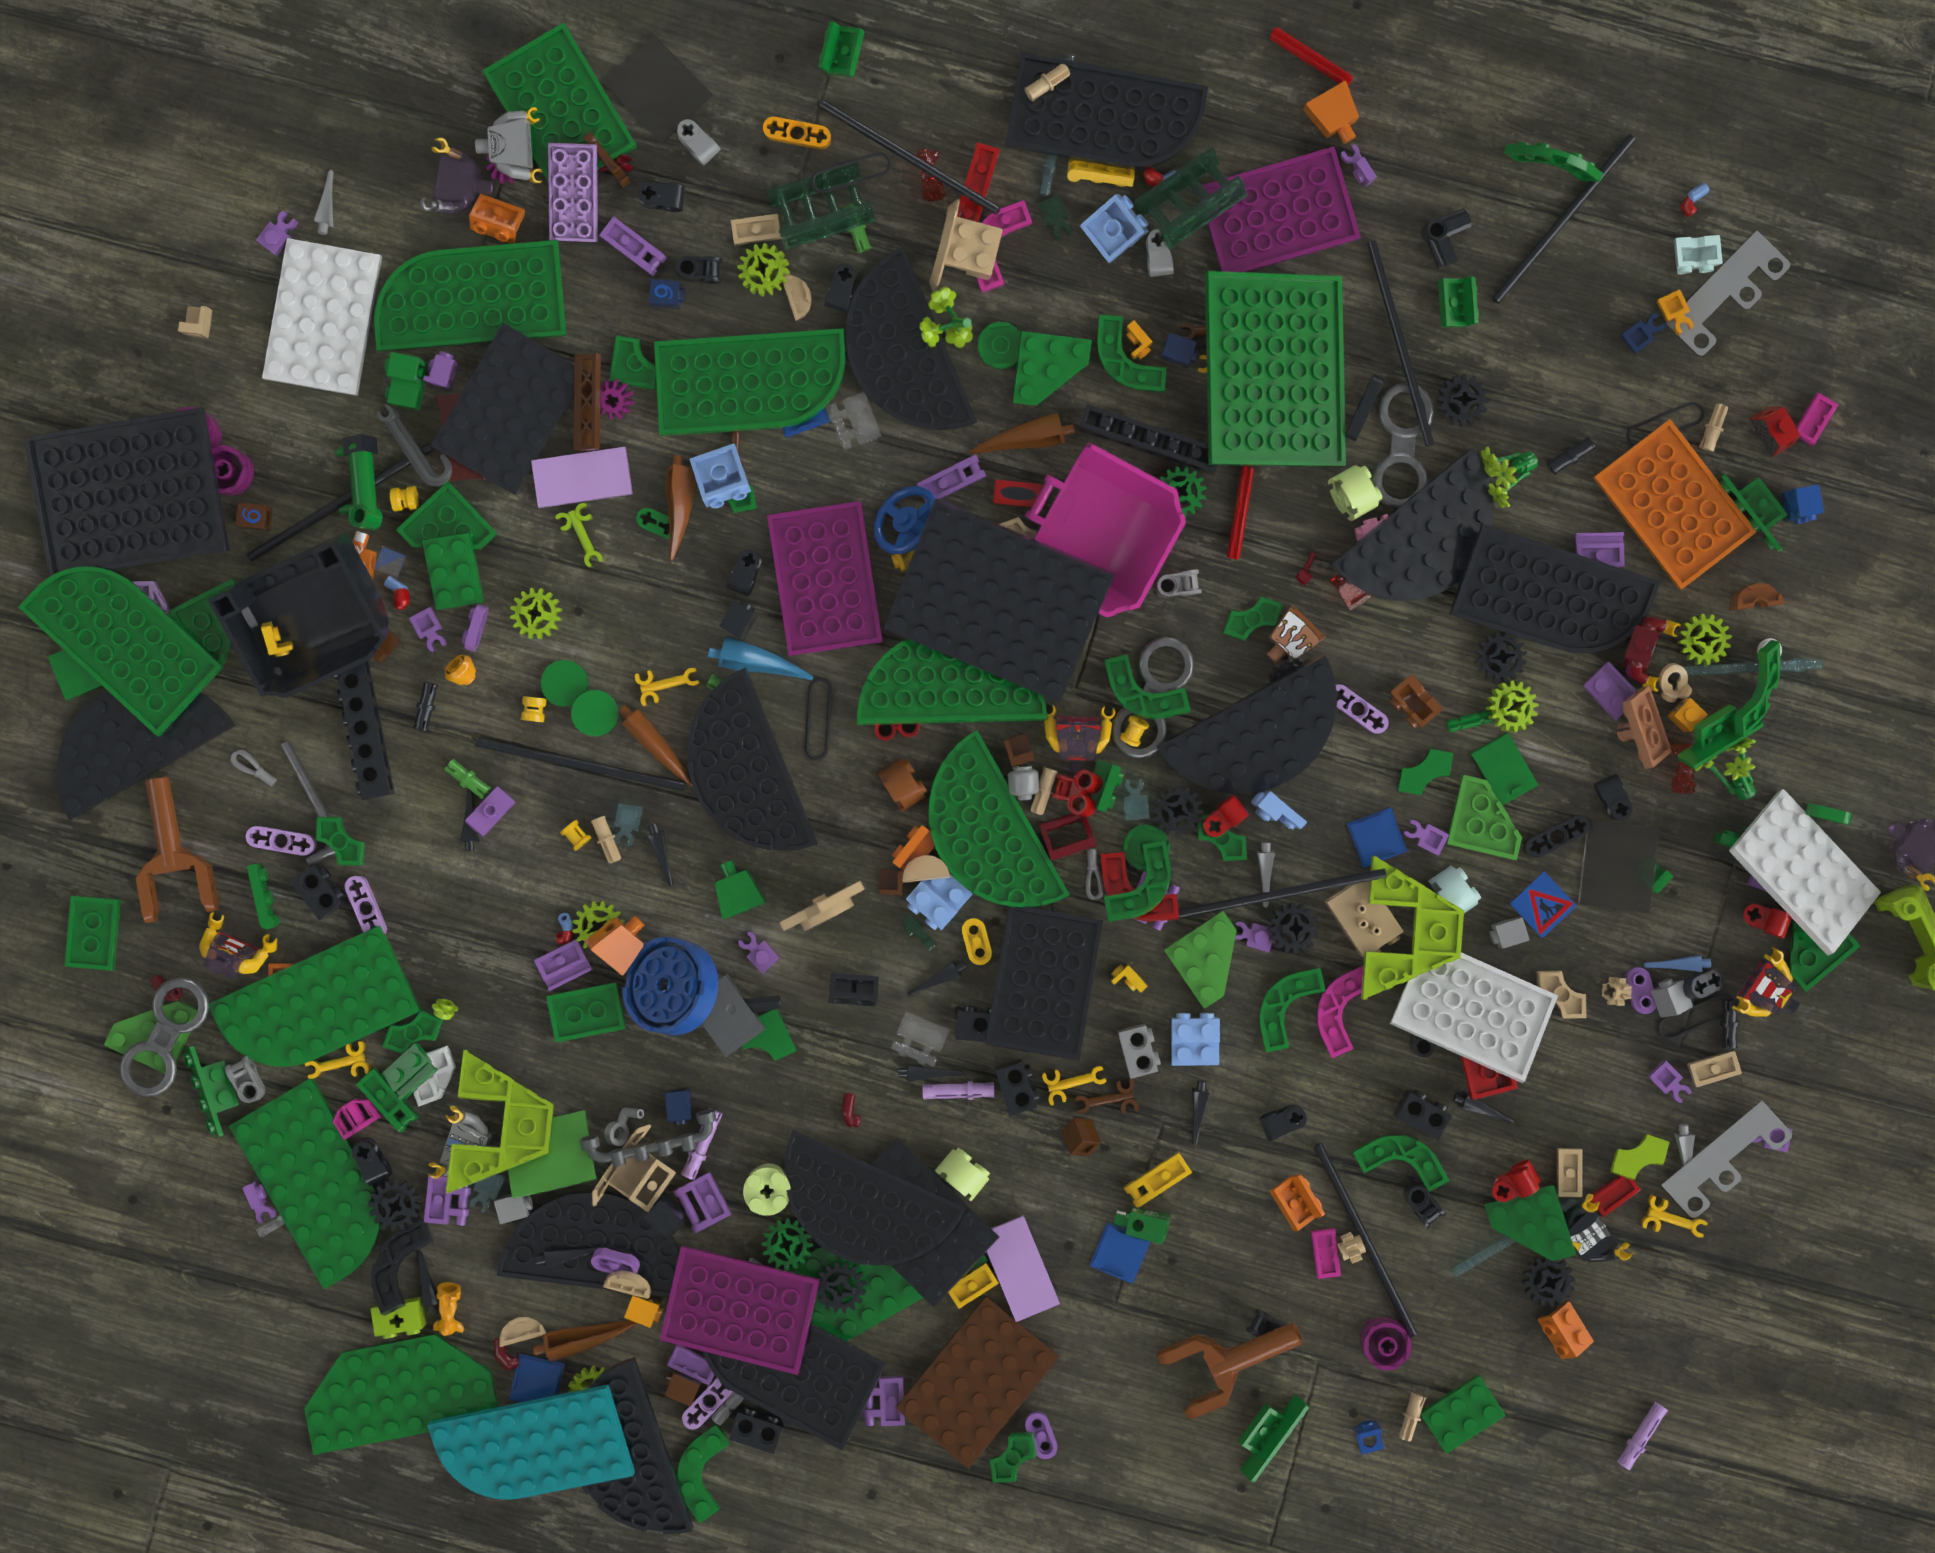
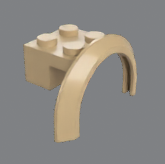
M956 199L946 210L947 215L929 279L932 292L938 289L944 265L965 270L966 275L989 280L992 275L1003 229L957 217L960 199Z
M648 1124L637 1128L622 1148L626 1149L637 1145L651 1125ZM650 1153V1158L645 1161L637 1162L634 1156L626 1158L627 1163L622 1166L613 1167L611 1163L592 1192L593 1206L597 1204L607 1186L610 1185L639 1207L649 1212L676 1172Z

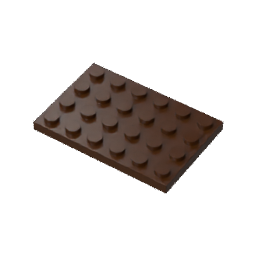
M985 1296L895 1408L969 1469L1059 1356L1019 1322H1016L1013 1317L989 1297Z

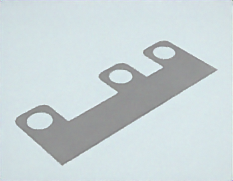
M1758 230L1686 302L1690 312L1685 314V316L1693 321L1694 327L1689 330L1686 324H1680L1682 333L1679 337L1698 355H1705L1716 343L1715 336L1702 323L1729 295L1745 309L1751 308L1761 298V290L1748 278L1758 266L1773 280H1778L1790 268V262ZM1772 258H1779L1783 262V268L1778 273H1773L1768 268V262ZM1744 287H1750L1755 292L1754 299L1750 302H1744L1740 298V290ZM1674 321L1667 322L1666 324L1674 331ZM1700 333L1706 334L1709 338L1708 346L1703 349L1696 347L1694 344L1695 336Z
M1761 1101L1665 1181L1662 1187L1690 1217L1696 1218L1710 1206L1709 1200L1697 1187L1710 1177L1723 1192L1729 1191L1741 1181V1175L1729 1163L1733 1157L1758 1136H1761L1772 1149H1780L1792 1138V1133L1771 1109ZM1775 1128H1780L1785 1132L1784 1140L1779 1143H1774L1770 1139V1132ZM1726 1170L1734 1174V1181L1729 1185H1723L1719 1181V1175ZM1690 1198H1701L1703 1201L1702 1208L1698 1211L1690 1210L1688 1208Z

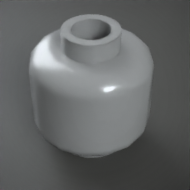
M1032 765L1014 766L1013 771L1008 773L1009 793L1018 796V800L1032 799V795L1039 792L1038 771L1032 769Z

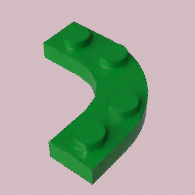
M1526 142L1506 144L1504 154L1516 162L1548 164L1567 171L1580 181L1601 182L1603 172L1597 169L1594 163L1583 160V155L1580 153H1566L1552 149L1549 144L1537 142L1536 145H1530Z
M1099 315L1098 355L1101 364L1110 377L1122 386L1133 390L1164 393L1167 368L1142 366L1133 363L1122 350L1123 316Z
M1770 640L1758 652V684L1752 698L1734 715L1735 735L1745 737L1762 720L1771 705L1768 699L1772 689L1777 690L1780 676V642Z
M1127 654L1104 660L1115 697L1131 713L1147 719H1164L1191 712L1185 688L1157 694L1143 691L1133 678Z
M1166 840L1142 844L1146 865V877L1142 885L1128 893L1104 897L1108 922L1144 915L1162 901L1168 890L1171 878V866Z
M1320 967L1284 976L1267 991L1259 1012L1260 1031L1266 1053L1289 1048L1284 1025V1014L1287 1006L1299 997L1325 991Z
M1384 1135L1351 1151L1364 1174L1387 1161L1395 1159L1410 1163L1417 1171L1428 1192L1449 1182L1435 1154L1419 1140L1406 1135Z
M716 1423L697 1436L687 1446L677 1471V1480L685 1503L699 1523H702L720 1509L702 1480L704 1464L731 1442Z

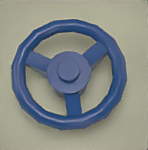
M908 486L896 491L884 501L877 512L874 522V537L881 549L890 554H906L916 549L936 499L931 491L921 486ZM911 495H919L927 501L917 510L911 506L903 507L900 510L894 507L898 501ZM887 514L894 518L893 527L896 531L900 532L895 545L887 542L883 535V524Z

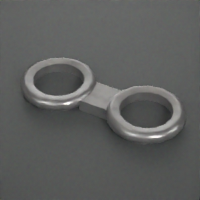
M1407 383L1396 384L1387 389L1380 398L1378 405L1379 420L1383 428L1391 434L1389 456L1383 458L1374 468L1372 484L1382 494L1380 501L1387 507L1394 509L1400 507L1410 497L1407 499H1396L1385 492L1382 486V476L1388 466L1403 463L1415 471L1418 478V486L1414 494L1428 483L1427 472L1424 466L1414 457L1416 437L1421 435L1419 425L1409 429L1400 428L1392 423L1388 416L1390 400L1399 393H1410ZM1418 386L1430 426L1434 416L1433 401L1428 392Z
M1167 636L1156 638L1146 644L1140 653L1138 661L1139 674L1145 683L1143 691L1152 694L1165 693L1181 689L1188 683L1193 675L1194 660L1186 644L1177 638ZM1164 646L1173 647L1178 650L1183 656L1185 664L1180 678L1167 684L1155 680L1149 673L1147 665L1151 653L1157 648ZM1123 707L1113 718L1111 728L1112 740L1118 750L1128 757L1138 759L1150 757L1158 752L1157 745L1166 740L1167 726L1165 718L1154 719L1158 731L1156 739L1150 746L1143 749L1131 748L1120 739L1121 724L1125 717L1131 714L1130 711Z
M184 977L172 978L161 984L155 992L152 1008L157 1023L148 1041H140L129 1047L123 1055L120 1064L121 1078L126 1087L133 1093L144 1097L158 1096L167 1091L173 1084L177 1073L176 1059L171 1051L179 1035L190 1033L199 1028L207 1018L209 1011L208 996L203 987L194 980ZM177 987L189 989L198 1000L199 1008L197 1015L192 1021L184 1024L171 1021L163 1009V1001L166 994L171 989ZM141 1051H153L163 1058L166 1064V1074L160 1084L146 1087L140 1085L132 1076V1060Z

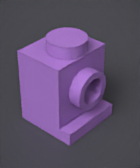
M440 351L439 355L436 354L435 359H431L428 366V373L430 375L429 377L424 375L423 380L428 384L451 391L459 363L453 360V355Z

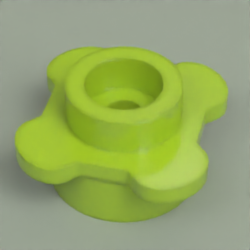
M437 999L436 1004L432 1005L434 1015L444 1020L451 1019L454 1016V1012L458 1011V1007L448 999Z

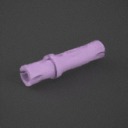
M968 1081V1083L923 1084V1100L968 1098V1100H973V1098L994 1097V1082L973 1083V1081Z
M715 1110L717 1120L713 1122L711 1135L706 1140L696 1143L694 1150L688 1151L689 1156L681 1175L689 1179H696L702 1161L706 1160L707 1156L705 1154L723 1115V1113Z
M1654 1402L1636 1433L1631 1439H1628V1445L1617 1460L1620 1465L1631 1470L1636 1459L1646 1450L1644 1447L1660 1424V1421L1668 1412L1666 1408Z

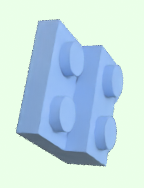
M1120 194L1114 195L1080 225L1108 263L1115 260L1127 248L1132 247L1149 232L1146 228L1148 222L1141 214L1136 216L1131 209L1134 205L1126 195L1123 197Z
M734 443L690 458L700 494L706 507L719 508L724 505V501L732 498L734 500H742L747 496L746 493L751 492Z
M1271 791L1258 792L1251 800L1253 806L1257 808L1255 813L1264 821H1277L1279 819L1282 824L1292 830L1294 828L1302 829L1307 823Z
M950 874V878L921 881L906 898L909 902L906 906L916 915L921 912L926 916L925 923L932 929L940 928L942 930L973 893Z
M1176 1013V1017H1171V1065H1219L1220 1018L1214 1017V1013H1200V1017H1190V1013Z

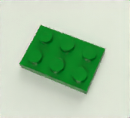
M465 532L423 539L422 544L436 610L483 603L484 596L471 533Z
M71 895L65 967L115 970L121 899Z
M617 982L546 996L555 1043L626 1029Z
M1479 1374L1421 1411L1422 1418L1446 1454L1506 1416Z

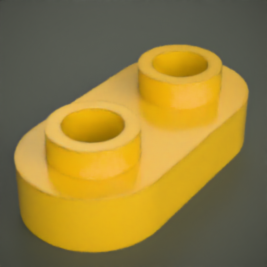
M970 918L962 926L967 953L971 962L976 965H984L989 962L992 956L986 928L980 919ZM972 925L978 927L976 934H971L969 931ZM978 948H982L985 952L982 957H978L975 954Z

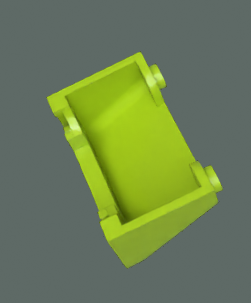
M1913 884L1904 885L1875 899L1874 903L1878 911H1890L1894 917L1910 922L1924 955L1914 959L1917 964L1914 973L1908 976L1913 986L1935 990V913L1924 890L1920 886Z

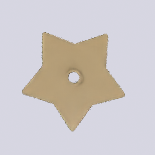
M861 881L828 897L823 894L812 900L813 905L779 923L783 931L799 923L803 930L806 931L854 906L850 897L865 889Z

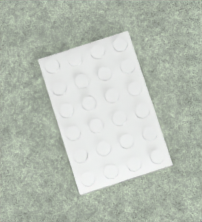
M287 238L262 375L263 379L358 396L382 262L381 255Z
M1784 789L1774 795L1729 850L1827 955L1833 954L1881 893L1812 818L1805 814V811Z
M1461 953V958L1443 964L1439 968L1427 971L1407 981L1390 1024L1523 1083L1530 1070L1558 995Z

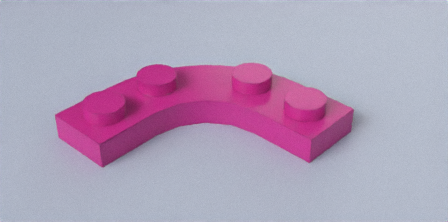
M1023 200L1001 208L997 215L990 214L982 224L1003 229L1002 238L1010 232L1032 225V220ZM996 259L989 280L976 277L982 293L1004 285Z
M1363 965L1334 979L1327 986L1319 1000L1317 1025L1331 1058L1354 1049L1344 1029L1342 1013L1347 1002L1361 993Z

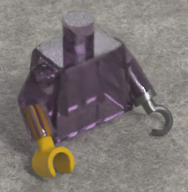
M434 139L441 143V149L431 147L434 153L444 152L445 155L440 157L434 202H430L427 208L424 205L426 198L420 200V206L424 211H431L433 209L436 212L457 214L469 209L471 205H475L478 193L491 195L493 182L481 179L482 172L477 167L476 161L464 151L448 145L445 139Z
M1921 818L1918 821H1910L1906 827L1895 821L1888 829V833L1897 838L1892 846V850L1895 852V859L1900 871L1914 881H1920L1923 890H1930L1929 886L1924 884V881L1931 880L1935 883L1934 876L1929 874L1935 865V819Z

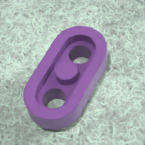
M478 604L476 608L472 607L468 619L471 621L469 630H465L462 637V644H465L466 650L473 652L477 650L488 616V606Z
M1640 967L1630 968L1626 972L1625 978L1626 983L1632 986L1631 1005L1635 1011L1649 1014L1656 1008L1651 994L1654 988L1650 974L1647 970ZM1641 975L1642 982L1637 984L1635 978ZM1644 998H1647L1649 1000L1647 1006L1642 1005V1000Z
M608 1248L596 1249L591 1259L593 1267L607 1273L629 1271L637 1274L640 1262L635 1256Z
M1031 1412L1025 1420L1027 1432H1034L1037 1456L1041 1459H1050L1057 1452V1441L1049 1420L1043 1412ZM1038 1419L1041 1421V1425L1034 1426L1033 1421ZM1046 1441L1050 1444V1446L1048 1448H1042V1442Z

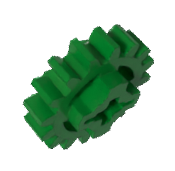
M1177 466L1175 467V473L1168 469L1166 471L1167 478L1160 476L1159 480L1176 489H1181V487L1187 484L1184 491L1186 497L1182 495L1179 498L1180 503L1190 505L1181 508L1186 518L1188 511L1191 515L1195 514L1194 507L1202 508L1199 500L1206 499V496L1202 495L1201 492L1207 488L1200 486V483L1204 480L1203 478H1195L1197 471L1190 474L1188 473V467H1185L1183 472H1180ZM1176 477L1186 478L1182 482H1175L1174 480L1172 481V479ZM1192 483L1196 488V497L1191 493Z
M790 1218L786 1219L785 1224L782 1220H777L778 1227L770 1225L769 1228L772 1232L764 1233L768 1241L762 1242V1245L767 1246L768 1250L764 1251L763 1254L771 1256L768 1263L777 1262L775 1267L777 1269H780L783 1265L785 1271H790L791 1265L794 1269H799V1262L806 1264L807 1261L804 1257L812 1256V1253L808 1251L809 1247H814L813 1243H809V1239L812 1237L805 1233L806 1230L803 1227L800 1228L798 1220L794 1224H792ZM788 1228L796 1230L800 1235H791ZM778 1234L779 1238H778L776 1244L773 1245L774 1239H775L776 1235ZM786 1239L793 1242L790 1245V1250L784 1248V1244L787 1243ZM803 1244L802 1251L800 1255H798V1249L800 1245ZM776 1254H785L788 1261L782 1260Z

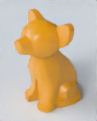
M443 1282L437 1287L441 1319L434 1323L433 1330L439 1331L443 1336L451 1335L455 1331L460 1333L464 1331V1326L453 1318L457 1309V1300L461 1296V1286L459 1284Z

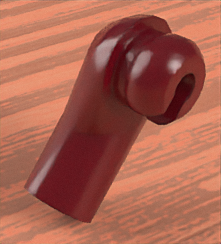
M160 974L150 979L155 991L164 983ZM180 987L171 989L166 994L164 1000H180L183 995L182 989Z
M844 1093L841 1112L845 1124L850 1128L852 1126L858 1128L861 1116L853 1115L856 1095Z

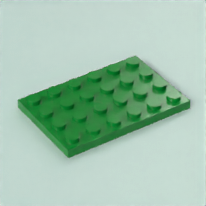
M564 22L482 70L506 112H526L530 108H537L538 111L530 113L533 119H540L535 124H530L532 156L543 171L548 183L549 142L587 144L583 137L591 132L614 161L619 155H625L637 148L632 136ZM597 156L598 171L600 168L605 166V164Z

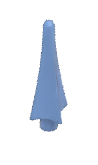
M1695 955L1667 961L1646 962L1643 966L1645 968H1667L1702 972V968H1711V959H1702V956Z

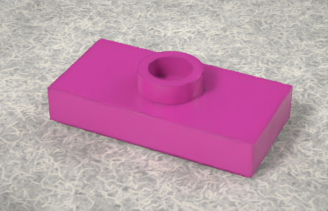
M1819 392L1816 393L1796 425L1800 433L1799 439L1813 446L1839 404Z
M1335 1228L1311 1230L1317 1279L1341 1276Z

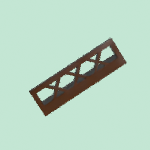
M599 353L575 355L574 451L592 452L600 449L601 354Z

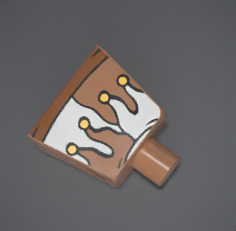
M1292 605L1287 609L1270 634L1269 639L1275 646L1266 655L1275 664L1285 655L1287 657L1291 656L1295 660L1298 656H1301L1323 640L1325 636Z

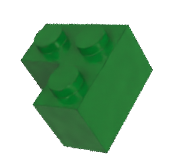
M391 352L390 358L386 359L384 367L385 372H387L386 376L392 379L391 385L386 387L385 398L388 399L387 403L396 407L420 411L426 384L423 378L424 375L427 376L429 364L419 357Z

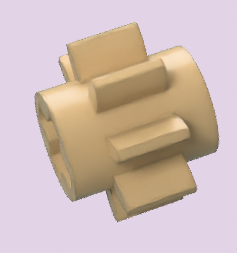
M1609 977V982L1602 984V996L1608 1000V1005L1624 1006V1000L1631 999L1632 986L1626 983V978Z
M1351 1232L1340 1236L1342 1242L1338 1243L1337 1246L1343 1260L1350 1259L1352 1264L1363 1260L1361 1254L1366 1252L1360 1236L1353 1237Z

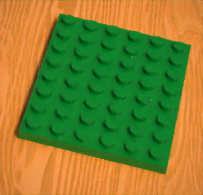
M1206 272L1209 465L1346 466L1342 276Z

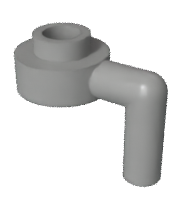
M624 1107L620 1112L617 1122L613 1121L606 1126L604 1132L606 1142L615 1146L625 1144L629 1137V1129L626 1125L628 1118L641 1119L644 1116V1111L642 1109Z

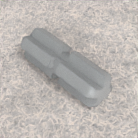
M733 1392L726 1399L725 1403H722L712 1415V1420L716 1424L722 1425L732 1413V1409L735 1410L744 1398Z

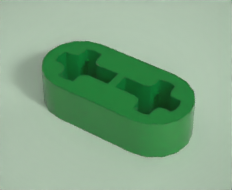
M643 508L637 513L636 520L641 528L669 540L670 532L668 535H665L666 530L659 527L661 523L669 525V516L651 508ZM652 513L651 518L657 521L656 525L650 522L647 525H643L644 520L641 519L642 516Z
M1807 803L1805 814L1810 817L1844 825H1850L1852 813Z

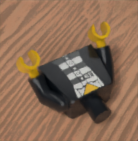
M1592 1194L1586 1196L1585 1202L1581 1201L1567 1210L1565 1220L1576 1255L1582 1261L1607 1262L1619 1258L1625 1261L1631 1258L1633 1252L1625 1253L1623 1249L1629 1247V1243H1622L1619 1249L1616 1247L1618 1243L1595 1212L1600 1202L1590 1203L1593 1199Z

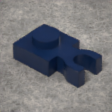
M1656 312L1647 319L1645 325L1640 320L1620 336L1634 355L1655 340L1652 333H1658L1667 327L1665 323L1659 327L1653 325V320L1658 317Z

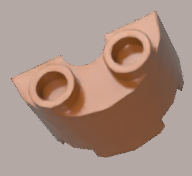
M1756 583L1742 587L1732 594L1729 611L1754 608L1755 602L1760 608L1778 606L1785 603L1782 594L1778 593L1775 588L1769 584Z
M1413 674L1390 692L1393 697L1390 703L1397 711L1402 710L1407 715L1405 720L1413 729L1416 727L1422 728L1443 710L1441 705L1427 693L1423 685Z
M900 758L877 774L903 813L926 798L924 793L927 792V789L921 780L915 781L911 773L915 772L908 759L903 762L902 758Z

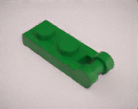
M262 863L248 865L247 870L259 924L263 929L275 928L279 925L280 919L273 913L272 904L274 903V897L271 890H268L266 882L269 880L266 867H263Z
M376 1068L372 1069L356 1084L398 1132L402 1133L407 1129L406 1125L419 1118V1114L406 1101L398 1099L397 1093L393 1092ZM399 1110L405 1114L401 1118L395 1115Z

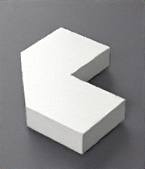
M448 1045L426 1053L438 1071L413 1092L418 1107L441 1099L456 1069Z

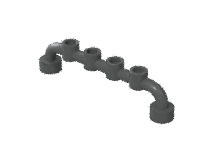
M706 1109L696 1113L698 1124L703 1125V1130L698 1133H686L671 1139L663 1138L649 1144L641 1143L631 1148L614 1149L608 1153L597 1151L596 1148L600 1146L598 1135H588L579 1140L581 1150H587L589 1156L594 1161L600 1163L612 1162L613 1167L626 1164V1158L634 1156L637 1162L648 1160L650 1158L649 1153L658 1151L660 1157L668 1156L673 1153L672 1148L682 1146V1151H691L696 1148V1143L706 1140L711 1135L713 1122L717 1120L714 1109Z

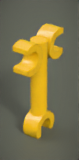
M696 668L687 669L683 675L652 682L654 676L650 670L647 671L648 679L646 681L640 679L639 673L635 674V681L640 684L642 692L641 704L647 706L646 697L649 695L653 696L655 703H659V696L654 691L686 683L690 686L698 685L700 683L699 680H689L690 673L697 672Z
M364 1041L358 1042V1051L352 1049L351 1043L346 1045V1052L351 1056L321 1063L317 1060L305 1063V1066L312 1065L316 1068L315 1073L308 1075V1078L313 1079L318 1077L321 1072L353 1065L351 1067L353 1077L359 1075L357 1071L359 1066H362L365 1074H368L371 1071V1067L366 1062L363 1053L366 1047Z
M1095 1066L1091 1073L1059 1081L1060 1073L1058 1069H1054L1056 1076L1053 1080H1049L1046 1073L1043 1072V1081L1048 1085L1050 1092L1048 1096L1050 1105H1054L1053 1097L1057 1094L1062 1097L1063 1102H1066V1095L1062 1091L1064 1089L1090 1082H1095L1096 1084L1107 1082L1106 1078L1097 1079L1095 1076L1098 1071L1103 1070V1066Z
M1649 1196L1648 1204L1650 1207L1647 1215L1641 1220L1643 1228H1647L1649 1221H1654L1653 1230L1658 1232L1661 1228L1659 1221L1661 1220L1689 1229L1696 1237L1704 1236V1234L1697 1232L1696 1227L1699 1224L1707 1226L1705 1220L1701 1218L1689 1220L1664 1212L1668 1206V1200L1663 1198L1661 1204L1656 1206V1196Z

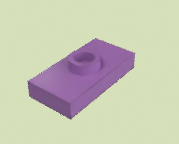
M497 786L465 820V823L481 837H484L515 804V801Z
M676 1344L666 1366L709 1386L714 1373L710 1369L705 1356L689 1347Z

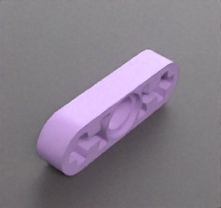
M1336 685L1337 691L1340 689L1343 691L1342 696L1349 699L1350 696L1353 697L1347 704L1346 709L1343 708V705L1346 703L1343 700H1337V709L1371 733L1378 734L1387 729L1389 722L1385 714L1344 685ZM1355 702H1359L1364 706V712L1360 716H1355L1351 711V707ZM1369 709L1373 711L1370 714L1372 718H1381L1380 723L1383 725L1381 728L1376 727L1374 729L1372 727L1374 723L1369 719H1366L1365 723L1362 721L1368 715Z
M264 826L251 827L246 833L247 843L252 847L304 856L312 854L317 847L315 838L305 833ZM259 830L260 835L270 836L269 840H259L256 843L253 834L258 833ZM279 834H284L287 837V844L283 848L278 847L275 843V838ZM293 836H295L294 841L297 842L304 841L306 838L310 848H305V851H303L302 846L293 845Z
M361 875L350 877L345 883V890L363 933L373 928L371 921L365 923L364 919L376 915L377 919L372 920L374 925H380L386 934L387 926L367 879ZM354 880L357 883H362V887L359 888L361 895L367 893L368 897L356 901L355 897L360 895L357 890H352L351 886L354 885ZM364 901L372 905V912L369 915H365L360 911V905Z
M716 1377L693 1401L691 1407L688 1406L682 1416L684 1426L688 1429L699 1428L733 1391L725 1387L719 1393L717 1390L721 1387L722 1383ZM707 1394H712L716 1397L717 1402L714 1406H707L703 1402V1397ZM700 1406L703 1411L698 1415V1422L695 1420L690 1422L688 1420L690 1417L688 1413L695 1414Z

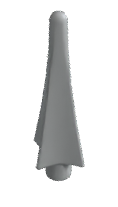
M332 170L328 171L323 195L313 220L318 226L317 233L327 235L328 226L334 227L332 204L334 172Z
M1261 842V851H1257L1263 893L1268 892L1270 888L1275 853L1271 851V842ZM1269 901L1263 902V906L1268 907Z
M1679 1124V1133H1674L1683 1166L1692 1160L1695 1135L1690 1134L1691 1131H1689L1688 1124Z

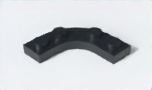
M424 1219L405 1227L403 1230L397 1231L379 1249L381 1252L376 1263L372 1266L371 1284L380 1314L383 1316L406 1306L397 1276L399 1266L404 1258L412 1252L434 1242L428 1224L424 1222Z

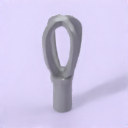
M236 750L231 755L230 761L232 765L239 770L260 778L271 787L277 782V779L266 772L263 767H260L256 759L248 752ZM238 754L243 756L256 770H252L236 760V756Z
M1096 849L1087 850L1088 873L1086 877V895L1091 900H1098L1103 895V883L1098 871ZM1092 872L1095 873L1098 882L1099 893L1097 896L1091 894L1090 882Z

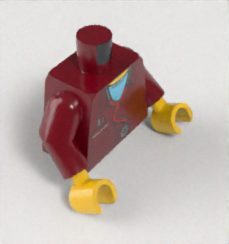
M1649 616L1643 619L1641 625H1636L1624 658L1623 667L1626 668V674L1638 683L1643 684V687L1650 685L1651 691L1658 692L1655 685L1656 682L1659 683V678L1651 677L1647 674L1650 661L1660 633L1663 632L1664 634L1677 637L1678 635L1674 634V630L1677 626L1681 627V624Z

